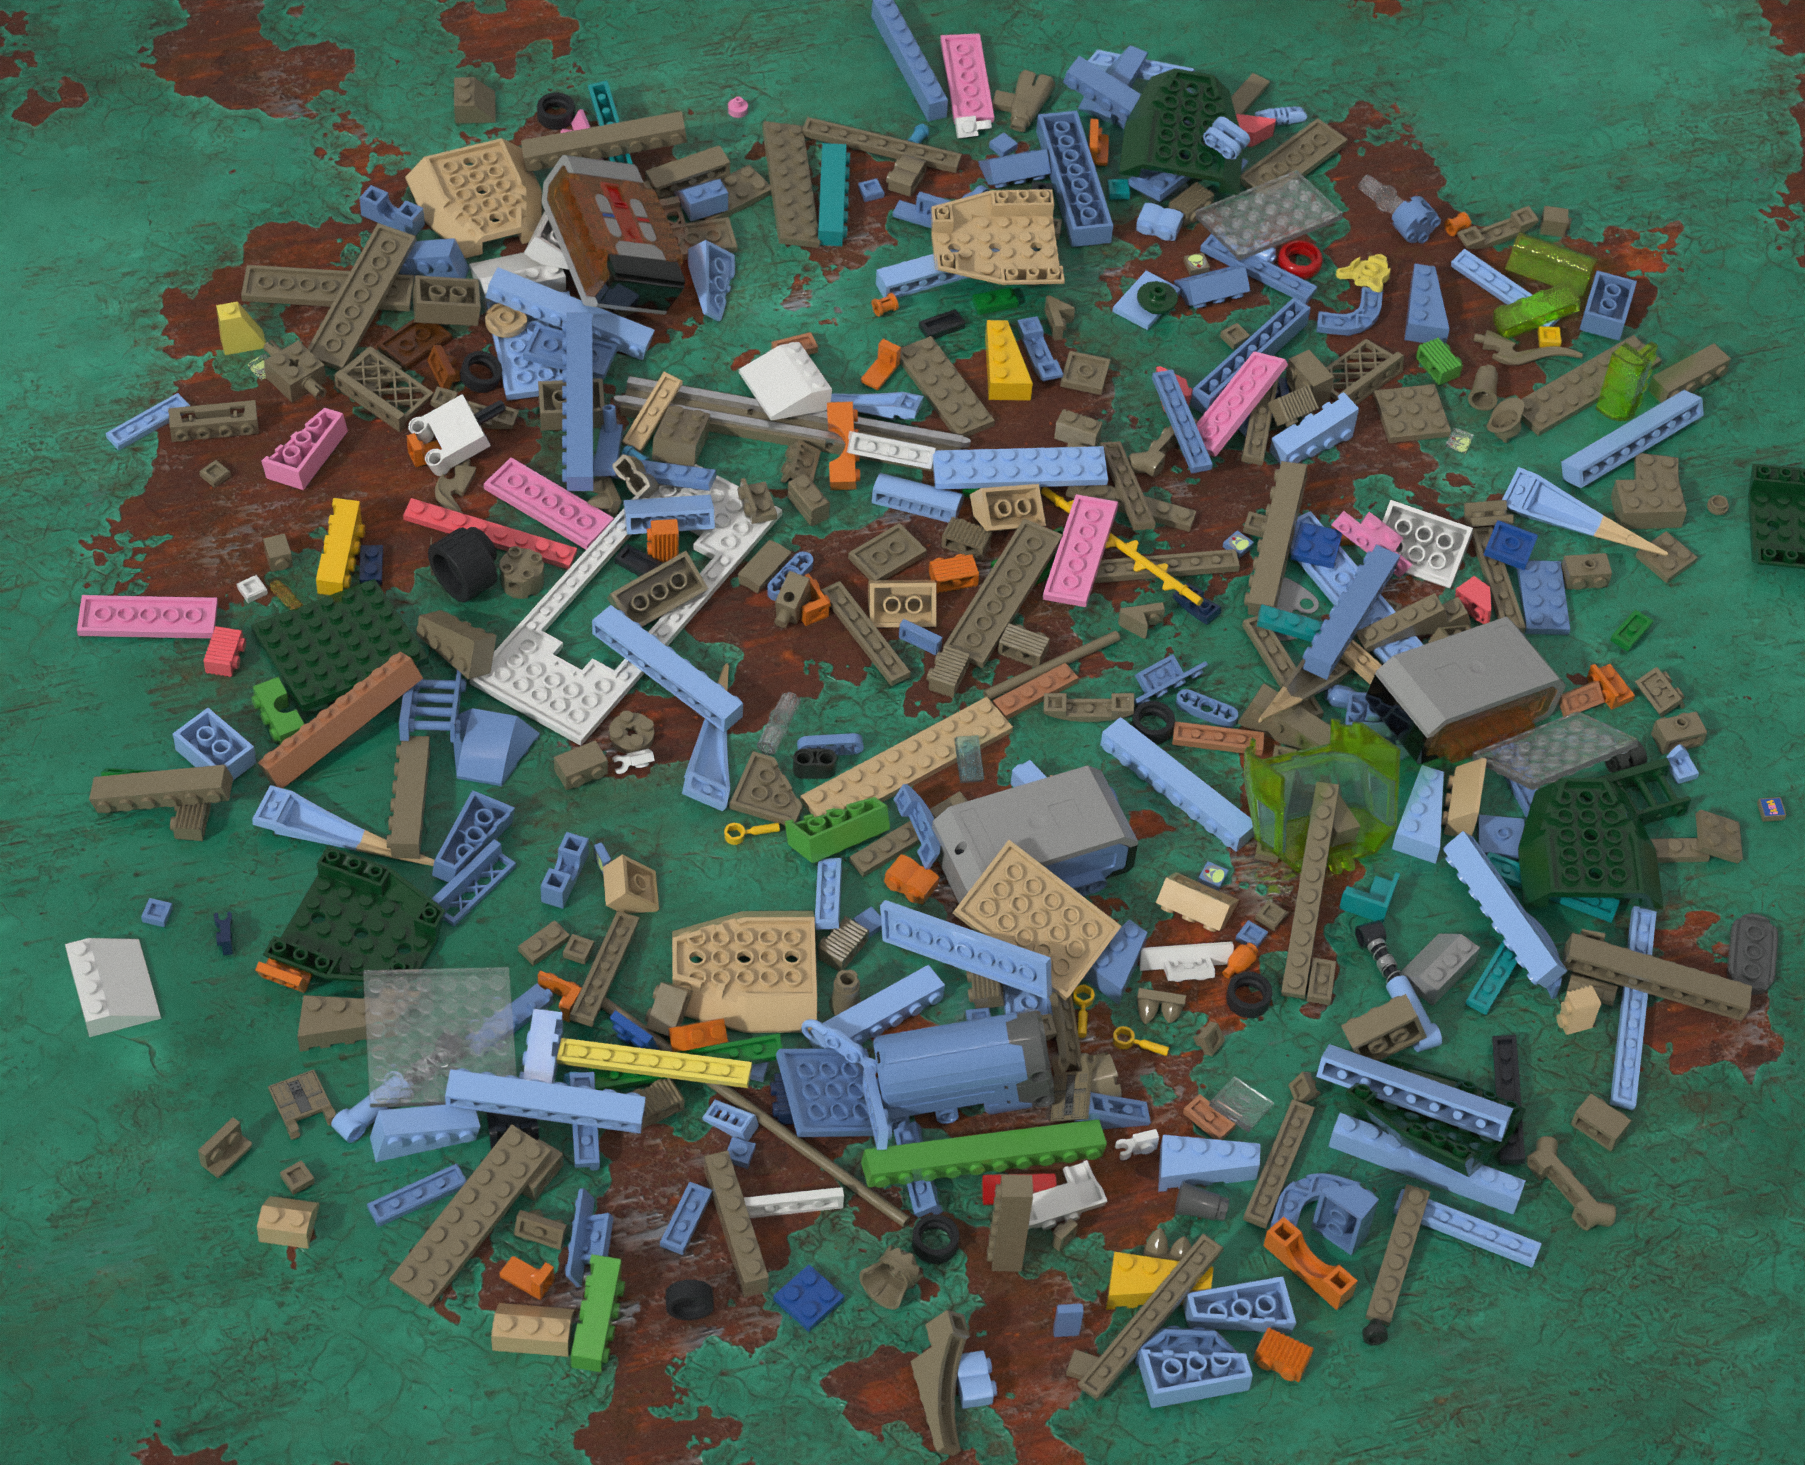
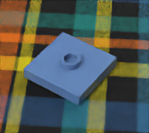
M1479 815L1477 819L1478 844L1486 856L1488 852H1492L1508 859L1519 860L1518 846L1524 829V819Z

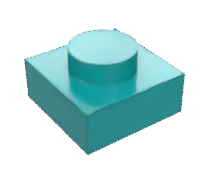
M1108 179L1109 200L1129 199L1128 179Z

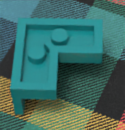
M1395 872L1393 881L1375 876L1369 893L1347 886L1342 894L1339 909L1374 921L1380 920L1384 923L1400 873Z

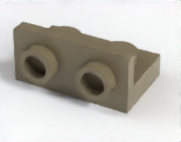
M799 439L793 446L790 445L785 452L787 459L781 468V473H783L781 482L786 483L789 478L795 479L804 474H807L813 482L821 450Z
M741 478L740 487L737 488L739 499L744 501L743 509L745 516H749L752 524L776 520L777 511L766 481L748 485L746 479Z
M1506 500L1464 503L1465 525L1471 527L1495 525L1497 520L1507 524L1514 523L1513 514L1507 513Z
M1656 667L1635 681L1637 687L1660 717L1678 705L1681 709L1685 707L1683 703L1685 696L1678 687L1675 689L1670 683L1673 681L1666 671L1662 673Z
M232 1117L198 1150L201 1166L217 1178L225 1174L252 1148V1142L242 1136L239 1121Z

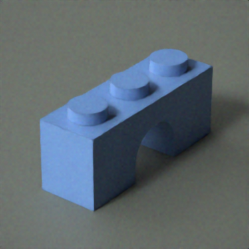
M372 185L360 197L361 215L414 236L425 226L424 208L405 201L400 208H397L390 202L388 192Z
M566 832L558 849L556 866L554 869H548L540 886L541 902L564 908L589 855L588 838Z

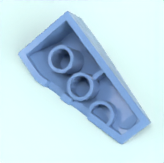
M1130 45L1105 72L1132 88L1148 52ZM1083 97L1078 108L1080 111L1113 125L1115 124L1117 116L1102 109L1101 106L1092 100Z

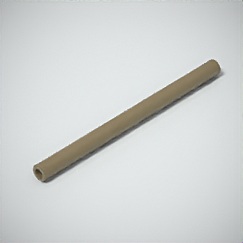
M1113 631L984 690L983 695L991 700L1064 663L1068 665L1120 641L1119 633Z

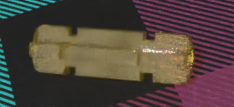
M276 579L270 583V590L274 594H278L277 597L287 607H290V610H296L303 606V603L296 599V596L286 586H283L284 584L280 580Z

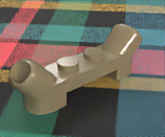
M1171 425L1169 428H1164L1161 437L1151 443L1147 452L1131 453L1128 460L1134 474L1147 473L1155 478L1164 469L1166 453L1178 441Z
M1550 1136L1539 1138L1536 1141V1151L1526 1157L1527 1165L1539 1181L1548 1177L1575 1207L1571 1217L1582 1229L1588 1231L1595 1225L1612 1226L1616 1217V1207L1614 1204L1594 1200L1586 1186L1580 1184L1573 1176L1571 1169L1564 1166L1557 1158L1558 1141Z

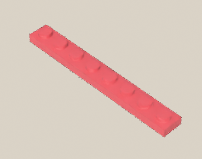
M413 498L410 499L403 515L406 521L449 534L458 528L468 529L469 527H476L489 537L495 548L508 551L513 546L531 549L542 555L544 563L567 570L572 566L577 554V548Z

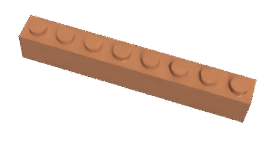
M402 652L391 656L384 665L373 670L370 676L355 684L352 690L337 698L334 704L319 712L316 718L301 726L298 732L283 740L276 749L265 754L263 759L258 762V765L269 782L275 787L284 788L421 681L423 677L413 660Z

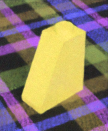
M238 302L216 305L220 337L225 355L263 349L266 343L263 330Z

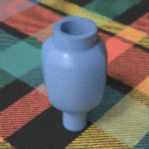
M1334 685L1332 688L1326 689L1324 699L1329 701L1331 706L1347 708L1349 692L1356 691L1347 686Z

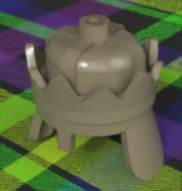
M890 1245L878 1262L860 1271L859 1279L866 1293L876 1303L893 1310L900 1306L906 1291L918 1283L924 1275L919 1274V1266L912 1253L900 1250V1248L892 1250L893 1246Z

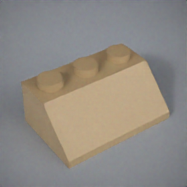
M1039 484L980 488L970 494L973 516L986 531L1017 529L1023 519L1043 527L1046 526Z
M868 580L869 619L875 627H900L903 619L920 627H936L935 580Z
M1481 758L1457 766L1454 776L1449 775L1447 788L1451 789V791L1446 793L1444 806L1448 807V811L1443 812L1441 822L1442 825H1445L1444 834L1457 836L1464 831L1472 836L1479 814L1487 759Z
M1177 872L1166 877L1156 901L1157 904L1162 905V910L1169 913H1174V911L1180 913L1183 919L1192 923L1198 921L1204 924L1203 927L1212 932L1225 928L1239 902L1238 899Z
M498 1303L491 1334L492 1350L568 1357L574 1309Z

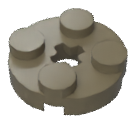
M628 710L621 712L620 716L616 717L609 727V738L612 741L613 747L624 754L649 749L654 741L653 721L639 713H632ZM628 731H635L637 735L632 734L628 736Z

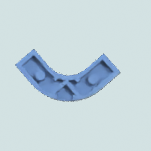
M1362 287L1359 308L1348 314L1319 311L1316 332L1350 336L1369 329L1380 315L1383 291L1374 292L1371 288Z
M1325 1173L1310 1174L1306 1178L1296 1182L1293 1181L1281 1193L1270 1227L1275 1225L1283 1216L1296 1227L1304 1206L1312 1201L1319 1200L1323 1188L1360 1186V1182Z

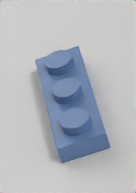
M689 1182L660 1241V1247L681 1255L684 1254L711 1199V1189Z

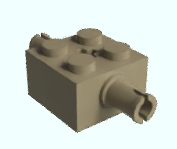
M269 340V342L265 343L263 349L271 356L264 360L266 378L291 402H294L308 392L316 400H321V398L325 397L327 391L321 386L326 382L325 366L301 342L296 341L283 350L274 340Z

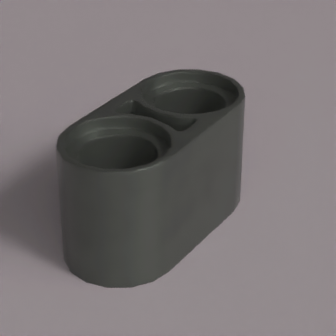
M799 749L793 756V774L802 779L831 778L836 772V753L830 749Z

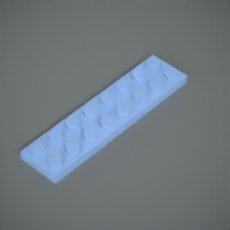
M1104 446L937 450L933 454L935 489H972L1039 484V487L1107 485L1108 483Z
M884 900L880 905L882 940L884 942L1048 999L1052 994L1051 957Z

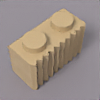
M1589 985V987L1585 986V988H1580V990L1568 991L1565 1000L1561 1002V1011L1557 1015V1023L1560 1028H1563L1566 1035L1593 1028V1023H1595L1594 1021L1597 1018L1596 1015L1601 1005V1001L1593 986Z

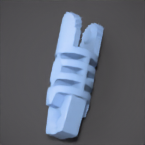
M1288 106L1255 112V116L1276 119V126L1299 123L1307 119V114L1302 107Z

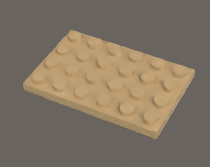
M1010 840L1006 842L953 911L955 916L976 932L1051 957L1052 991L1065 1001L1122 927Z

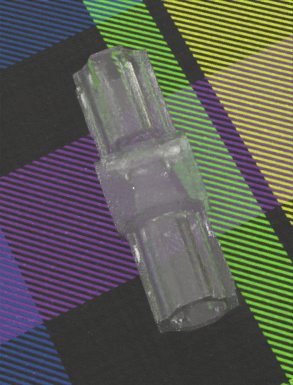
M1367 174L1358 185V189L1376 202V208L1382 212H1390L1393 215L1399 205L1404 202V200L1396 195L1397 191L1393 186L1382 185L1371 175Z
M791 692L783 693L776 708L771 711L769 721L757 743V748L763 754L769 756L775 754L783 737L788 734L789 725L801 703V699L796 694Z

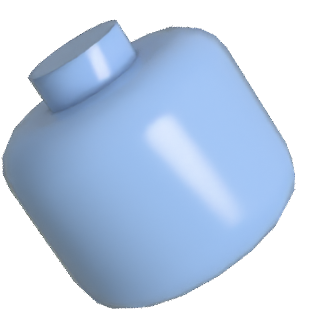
M1267 243L1260 244L1254 254L1269 263H1274L1277 258L1275 256L1276 249Z

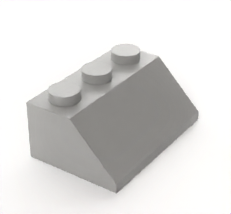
M1438 934L1401 971L1400 975L1406 976L1415 993L1433 1006L1475 964L1480 947L1462 934Z

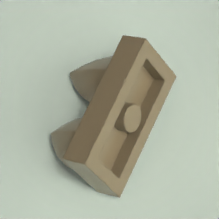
M597 476L593 479V491L591 492L598 495L589 499L587 504L605 509L606 513L610 516H616L622 501L610 476Z
M1139 988L1137 1001L1141 1020L1144 1024H1148L1157 1013L1159 1005H1161L1164 1018L1171 1024L1181 1014L1185 1005L1186 995Z
M540 1208L529 1212L520 1210L516 1218L514 1235L561 1250L565 1241L567 1225L564 1224L562 1219L550 1220L544 1218Z
M1158 1228L1150 1236L1147 1245L1144 1244L1143 1256L1180 1262L1192 1247L1188 1239L1183 1236L1173 1244L1172 1248H1168L1166 1235L1161 1228Z

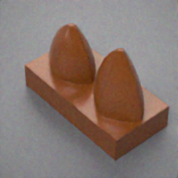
M434 345L427 361L439 386L449 390L453 382L461 381L460 370L452 367L457 362V359L446 354L442 345Z

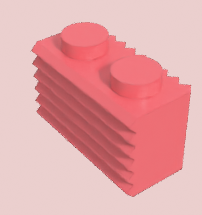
M215 626L204 658V667L207 674L232 677L234 669H238L240 665V651L244 652L246 648V639L243 638L242 630Z

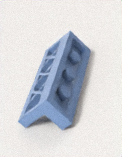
M494 839L432 898L433 901L446 911L450 907H460V911L454 917L445 912L443 920L453 927L457 925L516 868V863L502 854L501 843ZM498 861L507 865L503 870L493 871V865ZM491 877V882L488 885L477 886V881L480 878ZM465 892H475L476 895L472 900H462L461 898Z

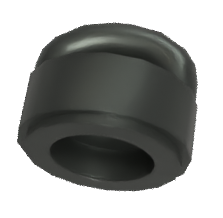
M1379 1318L1372 1319L1362 1331L1363 1341L1368 1345H1380L1388 1339L1387 1328L1382 1325Z

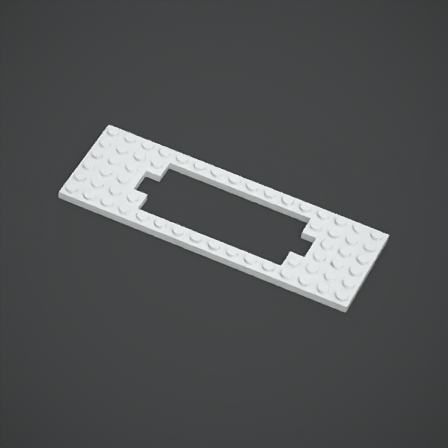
M718 475L710 491L659 484V489L649 499L711 495L714 507L715 529L689 530L700 536L694 543V550L712 559L700 573L709 589L664 614L648 633L655 635L661 643L669 646L782 516V509L775 506L777 511L776 520L752 524L749 516H745L743 509L744 501L739 499L737 491L739 486ZM635 496L632 500L648 498ZM624 509L494 651L491 673L470 679L472 686L580 746L636 684L644 672L626 659L613 670L592 658L581 670L556 656L562 650L563 642L545 633V631L632 535H627Z

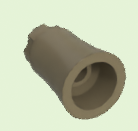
M1489 364L1480 366L1475 375L1474 384L1468 396V402L1477 410H1491L1497 404L1498 372L1494 366Z
M851 969L839 971L834 980L829 1008L835 1016L862 1002L858 974Z

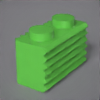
M1437 337L1419 345L1416 359L1438 385L1460 377L1463 366L1462 361L1459 357L1453 355L1447 343H1443Z

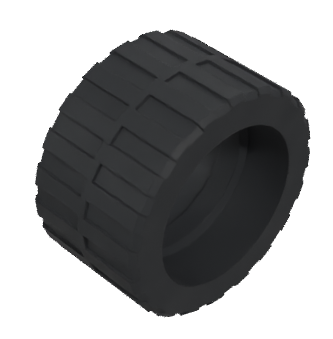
M463 527L458 528L429 546L428 559L435 577L444 590L457 601L468 602L497 582V569L493 558L483 542L472 531Z

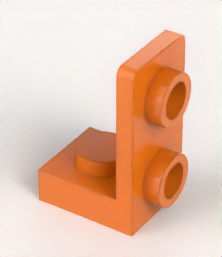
M882 339L878 345V358L862 376L861 383L879 390L900 365L901 347Z
M415 433L407 435L408 453L415 468L427 464L425 461L427 452L432 449L442 450L438 440L424 444L422 440H418Z
M809 573L804 576L810 578L812 602L802 606L801 621L805 626L829 617V607L831 606L828 596L821 592L817 580L812 579Z
M540 971L538 973V984L543 989H549L552 993L562 996L559 1008L561 1009L563 1020L570 1023V1013L582 988L574 982H567L558 978L553 973Z
M515 1256L509 1259L499 1273L500 1278L539 1300L543 1298L555 1282L554 1267L545 1262L541 1269H536Z

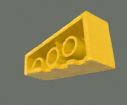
M987 320L985 345L989 400H1031L1033 383L1008 320Z
M333 498L332 507L334 515L329 517L328 535H325L324 554H321L316 577L317 594L332 595L350 588L351 571L354 572L356 566L355 554L359 555L361 546L359 540L365 534V525H362L360 501Z
M1114 1252L1106 1310L1115 1309V1307L1120 1306L1137 1308L1138 1305H1144L1179 1261ZM1212 1266L1189 1293L1211 1289Z

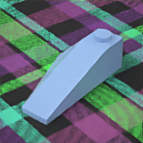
M705 240L688 249V268L703 314L716 321H720L726 306V293L730 292L731 288L729 283L735 275V255Z

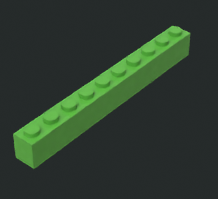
M1096 1119L887 1146V1150H877V1148L865 1149L861 1164L867 1186L883 1188L891 1184L900 1183L906 1185L921 1180L928 1182L937 1178H956L967 1174L979 1175L990 1171L1002 1172L1013 1168L1026 1169L1035 1165L1049 1166L1058 1162L1072 1163L1081 1159L1095 1160L1102 1157L1107 1143L1100 1121Z

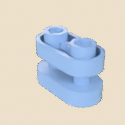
M1218 117L1212 124V127L1208 128L1203 135L1204 141L1209 147L1220 152L1225 158L1232 160L1236 159L1241 153V149H1244L1250 143V137L1247 132L1225 117Z

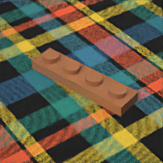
M1064 663L994 699L993 704L1008 720L1044 701V693H1060L1077 684L1078 676Z
M1176 721L1174 723L1172 745L1262 756L1264 732Z

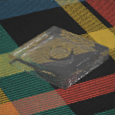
M1234 1076L1211 1100L1209 1106L1249 1133L1271 1110L1274 1102Z

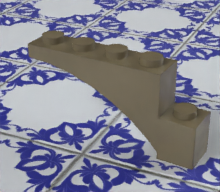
M1434 593L1357 631L1356 636L1364 650L1370 652L1394 641L1418 635L1433 634L1439 627L1469 625L1471 627L1468 612L1459 597L1441 604Z
M946 1310L925 1324L932 1347L910 1362L913 1376L919 1389L920 1400L926 1413V1421L933 1437V1445L937 1452L955 1456L961 1452L955 1421L956 1379L963 1348L970 1334L964 1314Z

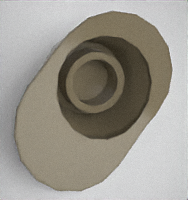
M1514 397L1501 401L1493 410L1487 424L1488 431L1494 433L1504 443H1508L1510 438L1516 436L1521 430V417L1525 408L1524 402Z

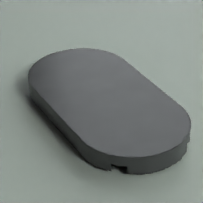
M1753 913L1742 915L1732 925L1729 940L1727 977L1730 980L1740 981L1752 986L1751 995H1758L1766 992L1772 986L1775 978L1778 931L1775 926L1769 923L1770 920L1766 917Z

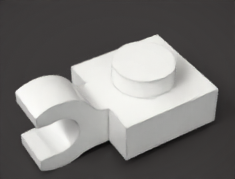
M976 116L955 118L957 139L978 136L977 130L992 128L991 120L976 122Z
M650 749L627 753L624 756L617 755L612 758L614 762L622 761L623 763L621 768L615 769L617 774L626 772L630 765L642 768L648 766L649 762L655 761L653 752Z
M1154 1129L1133 1134L1131 1139L1116 1141V1149H1126V1151L1120 1152V1160L1130 1158L1132 1152L1134 1155L1140 1153L1149 1154L1157 1150L1159 1135L1157 1130Z

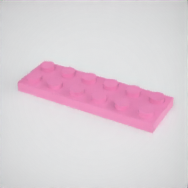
M980 34L941 35L940 42L954 124L955 118L976 116V122L991 120V123H994V113Z
M1254 351L1200 418L1196 426L1209 455L1216 457L1288 366L1285 359Z
M513 458L505 462L484 483L486 491L586 550L614 520L612 516L587 504L583 499Z
M1075 495L1043 593V600L1081 607L1087 606L1118 509L1117 501Z
M82 595L77 634L78 636L211 638L216 626L218 600L217 598Z

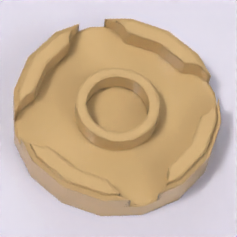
M497 303L486 312V327L495 336L511 338L525 330L527 314Z

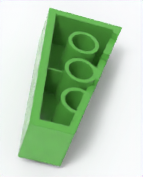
M876 797L846 804L847 809H828L826 814L814 817L813 814L806 815L804 820L794 823L793 819L785 821L788 845L811 863L819 862L825 857L840 853L848 847L858 845L864 840L879 836L881 833L890 830L887 805Z
M591 1254V1276L587 1275L584 1296L586 1301L582 1300L579 1316L581 1323H577L571 1352V1367L602 1372L603 1363L608 1364L610 1348H607L608 1341H613L615 1326H612L614 1318L618 1319L620 1304L617 1301L619 1296L623 1297L625 1281L621 1279V1259Z

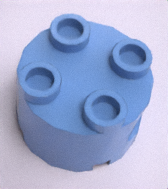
M1414 196L1411 197L1412 201L1409 203L1404 201L1392 215V220L1394 221L1392 225L1407 242H1419L1421 244L1429 239V234L1441 223V219L1423 197Z

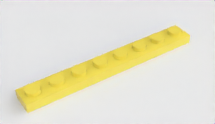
M561 1038L556 1058L557 1064L742 1088H748L752 1070V1062L567 1038Z

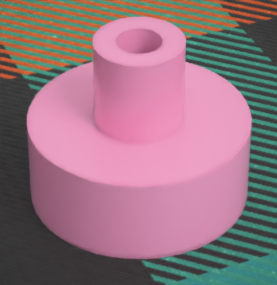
M735 97L728 103L729 115L734 118L746 116L748 113V103L741 97Z

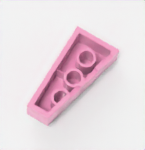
M327 408L322 409L305 424V428L302 431H296L291 435L289 442L284 446L279 445L271 457L266 456L261 460L266 478L304 490L348 432L343 413Z

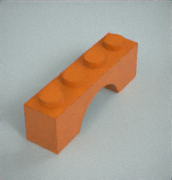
M853 401L828 402V431L839 435L845 443L843 453L837 459L829 462L830 490H855L856 482H860V469H856L855 462H860L859 455L847 453L849 431L858 432V429H854V422H858V411L853 409Z
M1284 1216L1267 1231L1263 1246L1336 1310L1354 1295L1358 1281L1340 1265L1330 1266L1318 1259L1306 1245L1302 1232Z

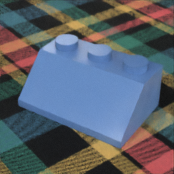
M1047 149L1032 150L978 161L988 185H995V188L1005 187L1007 182L1014 181V184L1024 183L1026 178L1033 177V180L1044 179L1045 174L1051 173Z
M1226 267L1174 280L1175 286L1181 288L1180 295L1185 304L1194 305V308L1204 307L1208 301H1213V303L1223 302L1225 297L1231 296L1232 299L1244 296V292L1250 291L1246 267Z
M1359 1185L1323 1188L1311 1228L1352 1255L1369 1234L1379 1199L1375 1197L1373 1192Z

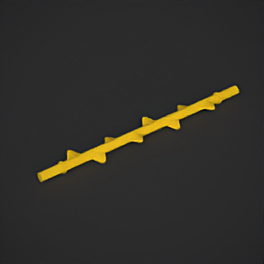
M1047 487L1041 490V494L1055 503L1056 507H1060L1070 514L1074 500L1067 502L1064 500V497L1058 496ZM1112 533L1109 534L1105 548L1116 547L1135 560L1133 568L1135 572L1147 569L1164 581L1162 587L1164 591L1175 589L1181 596L1184 595L1196 605L1200 606L1203 603L1202 597L1166 572L1168 564L1155 565L1138 553L1137 547L1139 542L1137 540L1124 543Z

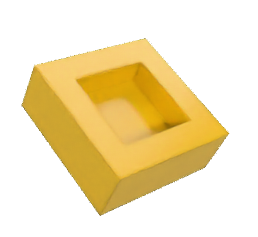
M1539 326V347H1560V327Z

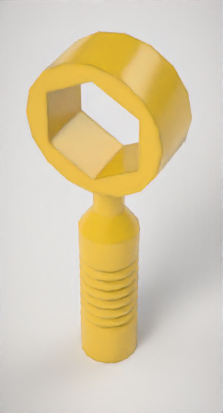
M730 823L725 827L724 838L729 844L738 845L744 841L745 834L760 835L779 832L780 827L779 823L753 826L751 829L745 830L739 823ZM735 830L741 833L737 837H731L728 834L729 831Z
M1087 985L1077 986L1073 993V1002L1078 1007H1081V1010L1078 1012L1077 1030L1079 1038L1087 1036L1088 1013L1085 1009L1093 1004L1095 996L1094 990ZM1085 992L1090 995V998L1082 1000L1077 997V994Z
M1121 1026L1114 1031L1112 1041L1119 1049H1128L1134 1043L1148 1051L1164 1056L1168 1054L1169 1047L1145 1039L1141 1041L1134 1039L1135 1034L1129 1027ZM1125 1034L1130 1037V1040L1127 1042L1120 1041L1117 1036Z

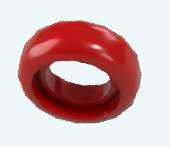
M1302 240L1291 241L1285 244L1279 251V267L1303 280L1314 277L1322 268L1323 255L1319 248L1310 242ZM1294 254H1301L1309 257L1312 262L1309 265L1300 266L1293 264L1289 257Z

